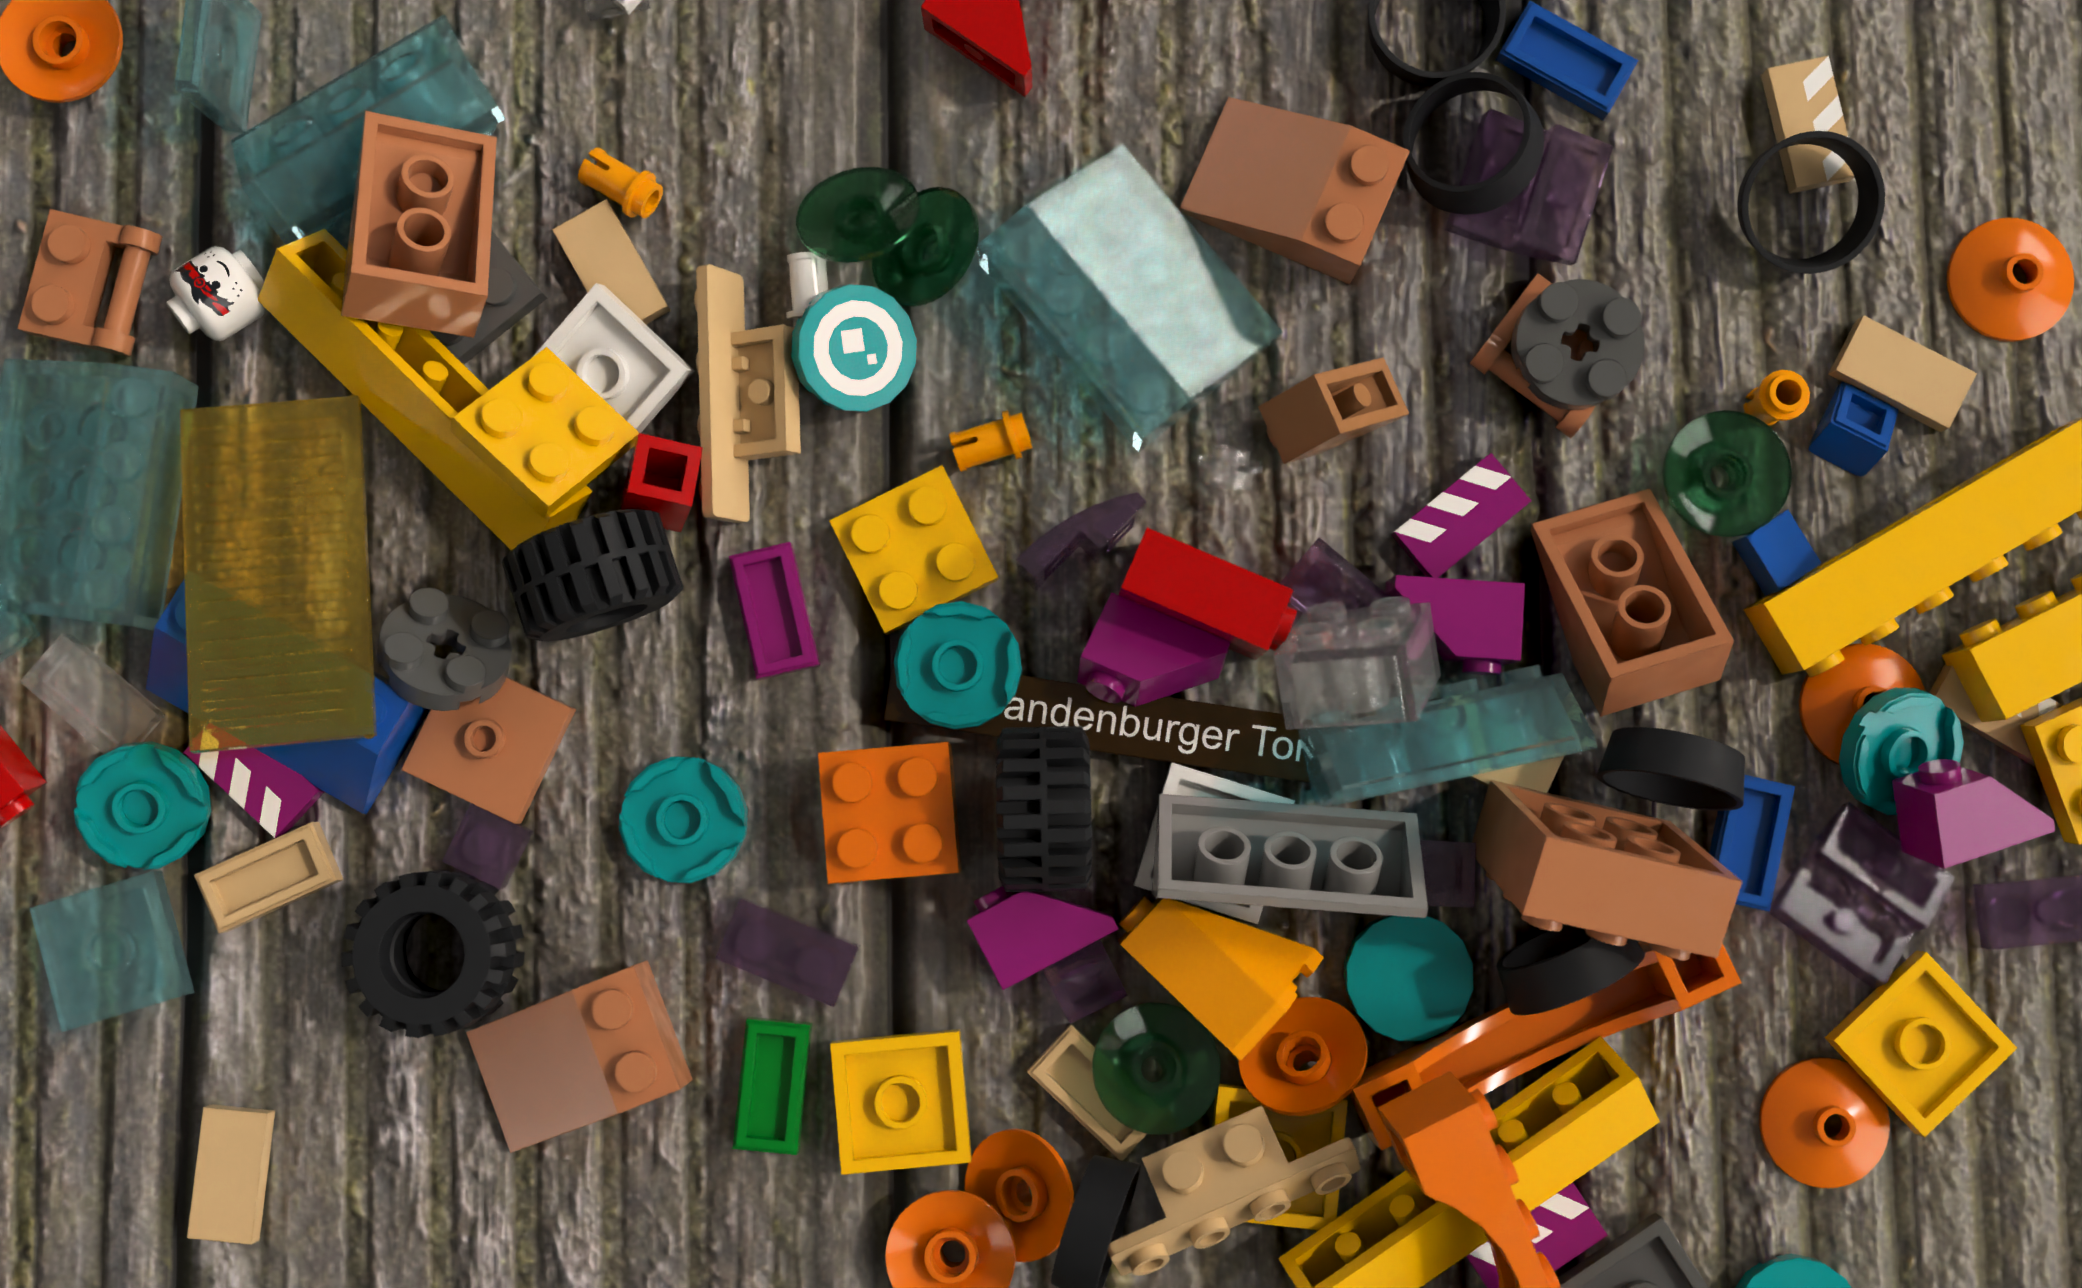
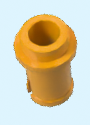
M596 147L589 152L590 158L596 160L597 164H593L586 158L583 160L578 173V181L581 184L591 187L620 204L622 212L629 218L636 217L637 215L647 218L655 211L662 198L663 187L656 183L654 173L648 170L639 173L610 156L600 147Z
M1782 369L1770 373L1762 379L1759 387L1754 388L1747 394L1746 398L1751 399V401L1745 402L1743 405L1745 416L1753 424L1763 427L1773 425L1778 421L1795 419L1805 411L1809 404L1810 391L1808 384L1801 375L1791 370Z
M1005 410L1002 411L1003 418L959 432L949 433L951 445H954L953 453L960 471L964 472L968 468L1013 454L1016 460L1022 459V452L1033 448L1022 412L1010 415L1009 411Z

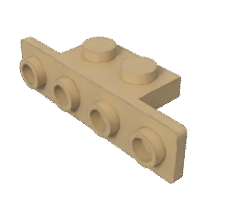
M711 264L702 265L696 269L697 290L694 296L698 318L696 369L699 375L700 401L697 429L701 447H703L701 478L699 481L702 513L705 518L733 523L748 522L750 519L748 460L801 454L799 378L791 358L792 332L794 328L781 324L745 330L743 277Z
M1262 1105L1142 1158L1166 1218L1110 1242L1108 1253L1121 1276L1129 1273L1141 1276L1155 1272L1165 1266L1170 1260L1169 1256L1192 1245L1197 1249L1213 1246L1228 1237L1230 1228L1253 1218L1258 1222L1276 1218L1290 1208L1291 1201L1313 1191L1316 1194L1323 1195L1342 1188L1352 1179V1174L1361 1169L1356 1149L1351 1139L1347 1137L1288 1163Z

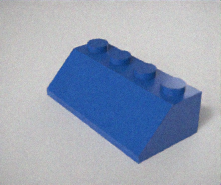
M188 571L154 627L146 683L148 691L202 722L217 726L294 770L315 787L362 814L369 812L430 710L412 704L397 695L388 684L389 679L218 581Z

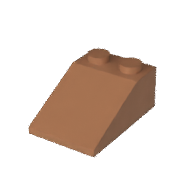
M1228 97L1179 208V212L1350 285L1361 266L1410 150L1351 125Z
M365 111L346 256L341 316L474 338L488 297L497 137Z
M1650 488L1532 523L1531 533L1573 663L1600 717L1721 679L1734 640Z
M648 960L466 1032L510 1153L678 1091L693 1080Z

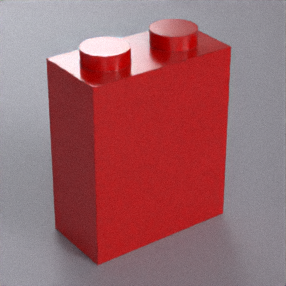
M1148 527L1145 530L1119 592V596L1231 642L1230 650L1253 660H1257L1269 649L1276 651L1278 646H1283L1298 611L1287 606L1294 591L1293 589Z

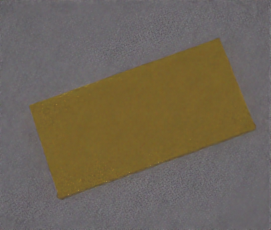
M349 395L345 397L180 409L190 752L204 753L363 737L371 739L377 736L361 399L359 396Z

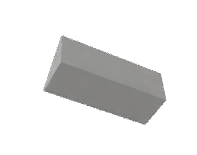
M1159 794L1152 895L1157 898L1426 918L1428 904L1417 813Z

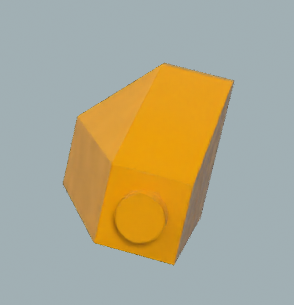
M1144 896L1119 922V925L1126 931L1118 940L1119 944L1240 1061L1287 1012L1298 996L1295 993L1298 987L1292 981L1300 973L1308 978L1314 973L1324 958L1315 948L1307 944L1177 899L1157 898L1152 903Z

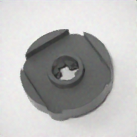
M1574 279L1551 284L1526 306L1516 321L1511 339V354L1516 369L1520 367L1524 379L1530 384L1528 386L1530 391L1538 399L1551 406L1566 410H1585L1610 400L1634 379L1641 366L1645 344L1644 332L1640 325L1641 312L1632 300L1623 298L1618 291L1597 281ZM1576 329L1584 331L1587 334V340L1593 343V352L1584 353L1580 361L1570 358L1571 348L1562 344V336H1570L1575 333Z
M421 588L413 592L409 602L394 609L384 621L379 635L377 650L379 667L382 664L383 669L389 675L388 684L395 693L417 706L437 711L459 710L460 702L472 701L480 697V704L492 698L501 689L507 678L512 656L509 621L500 612L489 610L487 607L471 599L444 594L435 588ZM435 645L452 646L461 655L450 653L446 659L438 658L435 656Z

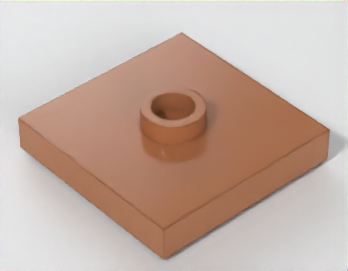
M507 677L501 689L492 698L480 704V697L472 701L460 702L459 710H430L401 770L514 824H521L577 709Z

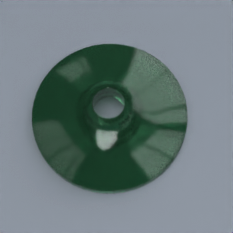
M879 167L854 168L832 175L817 184L802 200L797 211L796 226L804 246L818 257L835 262H860L886 254L903 243L911 235L919 221L921 204L915 186L900 173Z
M932 187L911 195L898 205L883 224L873 249L872 272L879 290L894 297L900 305L909 307L926 305L948 293L968 270L978 245L979 222L976 211L969 200L953 189Z
M1722 410L1697 417L1686 424L1674 436L1664 457L1662 477L1670 504L1686 523L1709 535L1737 537L1764 527L1777 516L1789 495L1792 469L1785 445L1770 426L1750 414ZM1713 467H1721L1727 472L1729 483L1726 488H1719L1712 483L1710 473Z
M1151 1002L1126 1009L1107 1024L1094 1048L1092 1077L1099 1099L1106 1110L1117 1121L1141 1133L1151 1135L1169 1134L1192 1125L1211 1106L1220 1083V1058L1211 1034L1191 1013L1171 1004ZM1147 1058L1156 1060L1162 1068L1161 1078L1157 1082H1149L1142 1075L1141 1065Z

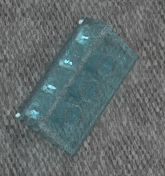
M445 14L231 140L242 189L285 245L322 229H326L329 232L338 218L352 211L365 111L489 136L496 130L497 124L506 119L494 94Z
M1539 665L1500 673L1503 686L1479 691L1476 678L1438 686L1440 699L1416 704L1413 692L1375 700L1378 713L1353 718L1350 706L1314 713L1312 717L1315 727L1298 730L1312 795L1317 806H1335L1596 749V739L1563 674L1559 673L1542 677Z

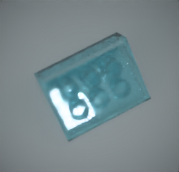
M1123 144L1026 204L977 244L979 263L1138 453L1283 333Z
M27 359L4 360L0 384V612L154 631V627L164 610L199 386L172 371L112 363Z

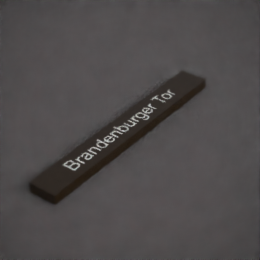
M893 658L884 720L953 730L930 724L909 707L897 687ZM1028 676L1020 677L1016 695L1000 715L980 727L954 730L999 737L1002 729L1007 727L1082 726L1089 739L1090 751L1381 794H1390L1398 731L1171 697H1163L1137 707L1123 701L1109 703L1093 696L1083 684Z

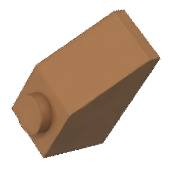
M1384 357L1314 374L1258 406L1267 426L1268 437L1273 446L1278 450L1284 464L1321 454L1409 414Z

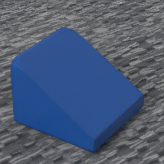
M1842 381L1836 388L1811 438L1809 451L1856 476L1862 477L1888 452L1898 409Z
M1788 509L1732 542L1765 596L1781 591L1821 564V561Z

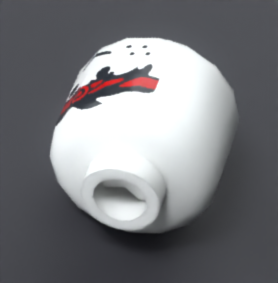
M210 247L174 269L170 274V285L176 296L168 300L166 304L188 334L200 328L207 337L216 341H222L261 318L265 312V307L258 301L264 280L241 250L231 254L223 247Z

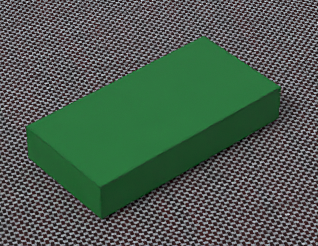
M748 1017L746 1019L732 1149L797 1155L799 1153L812 1023Z

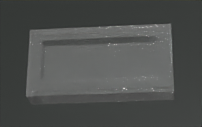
M61 633L20 681L104 754L126 743L143 742L165 717V714L71 634Z

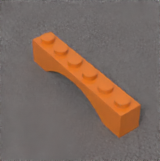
M1639 941L1638 944L1645 953L1643 961L1629 974L1610 986L1571 1004L1538 1014L1515 1015L1511 1013L1508 1003L1501 1005L1366 1068L1359 1083L1352 1088L1353 1091L1349 1095L1369 1139L1382 1151L1393 1145L1377 1107L1450 1071L1469 1093L1478 1089L1485 1095L1515 1077L1589 1044L1600 1036L1604 1038L1653 1019L1683 1011L1742 982L1723 943L1718 958L1691 953L1689 960H1679L1662 955L1649 947V943Z
M1450 1071L1377 1107L1399 1162L1423 1193L1428 1197L1454 1207L1480 1225L1492 1250L1498 1272L1499 1288H1560L1558 1278L1545 1255L1541 1251L1536 1253L1532 1240L1540 1236L1538 1226L1526 1204L1520 1198L1515 1199L1511 1186L1518 1183L1519 1178L1512 1161L1503 1147L1499 1144L1494 1145L1489 1131L1498 1127L1497 1120L1488 1101L1480 1090L1476 1089L1469 1093Z

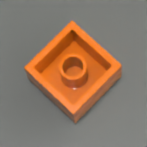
M941 742L818 753L828 884L951 874L962 871L952 744Z

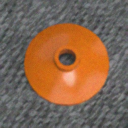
M11 0L0 17V66L7 78L17 88L38 100L51 103H65L85 98L97 91L109 80L119 63L123 48V32L119 17L107 0ZM70 41H76L73 50L63 57V47Z
M1999 218L1981 224L1961 239L1950 257L1946 283L1949 298L1955 311L1970 328L1994 340L2015 342L2027 340L2046 332L2062 318L2072 299L2074 272L2071 260L2064 246L2046 228L2025 219ZM2014 264L2019 265L2024 270L2027 276L2026 284L2020 283L2015 279L2013 275Z
M1863 643L1847 645L1840 649L1845 658L1842 662L1814 677H1809L1807 674L1804 679L1799 696V714L1802 727L1812 745L1823 756L1840 765L1839 756L1843 735L1855 713L1863 707L1867 695H1878L1894 687L1918 688L1925 691L1922 680L1912 665L1902 656L1888 648L1874 644L1864 646Z
M1298 997L1287 1012L1241 1061L1238 1060L1245 1087L1260 1105L1283 1115L1306 1116L1332 1108L1353 1091L1352 1088L1359 1083L1364 1073L1368 1049L1366 1038L1359 1022L1345 1007L1324 998ZM1309 1061L1317 1062L1313 1067L1299 1071V1068L1304 1063Z
M1817 1057L1796 1062L1785 1068L1774 1078L1761 1102L1759 1129L1768 1155L1785 1174L1812 1187L1838 1188L1863 1178L1879 1162L1889 1139L1890 1118L1887 1104L1849 1063L1833 1058ZM1837 1114L1842 1122L1841 1130L1838 1135L1828 1137L1824 1131V1123L1829 1116Z
M1006 1129L988 1136L974 1150L971 1163H968L964 1191L986 1200L1002 1215L1012 1233L1016 1251V1262H1032L1042 1259L1059 1248L1074 1202V1190L1067 1167L1053 1146L1033 1132L1023 1129Z
M941 1190L918 1198L899 1215L888 1236L885 1259L888 1277L893 1288H1008L1014 1275L1016 1251L1012 1233L1006 1221L990 1203L969 1192ZM948 1241L959 1242L965 1250L964 1260L960 1262L949 1261L943 1254L944 1243Z

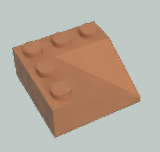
M1490 780L1469 850L1486 871L1485 875L1495 881L1503 891V897L1516 906L1522 914V920L1528 924L1549 931H1561L1563 924L1586 929L1585 932L1590 937L1616 946L1626 945L1628 938L1647 942L1652 950L1679 960H1689L1691 953L1718 958L1742 881L1671 821Z

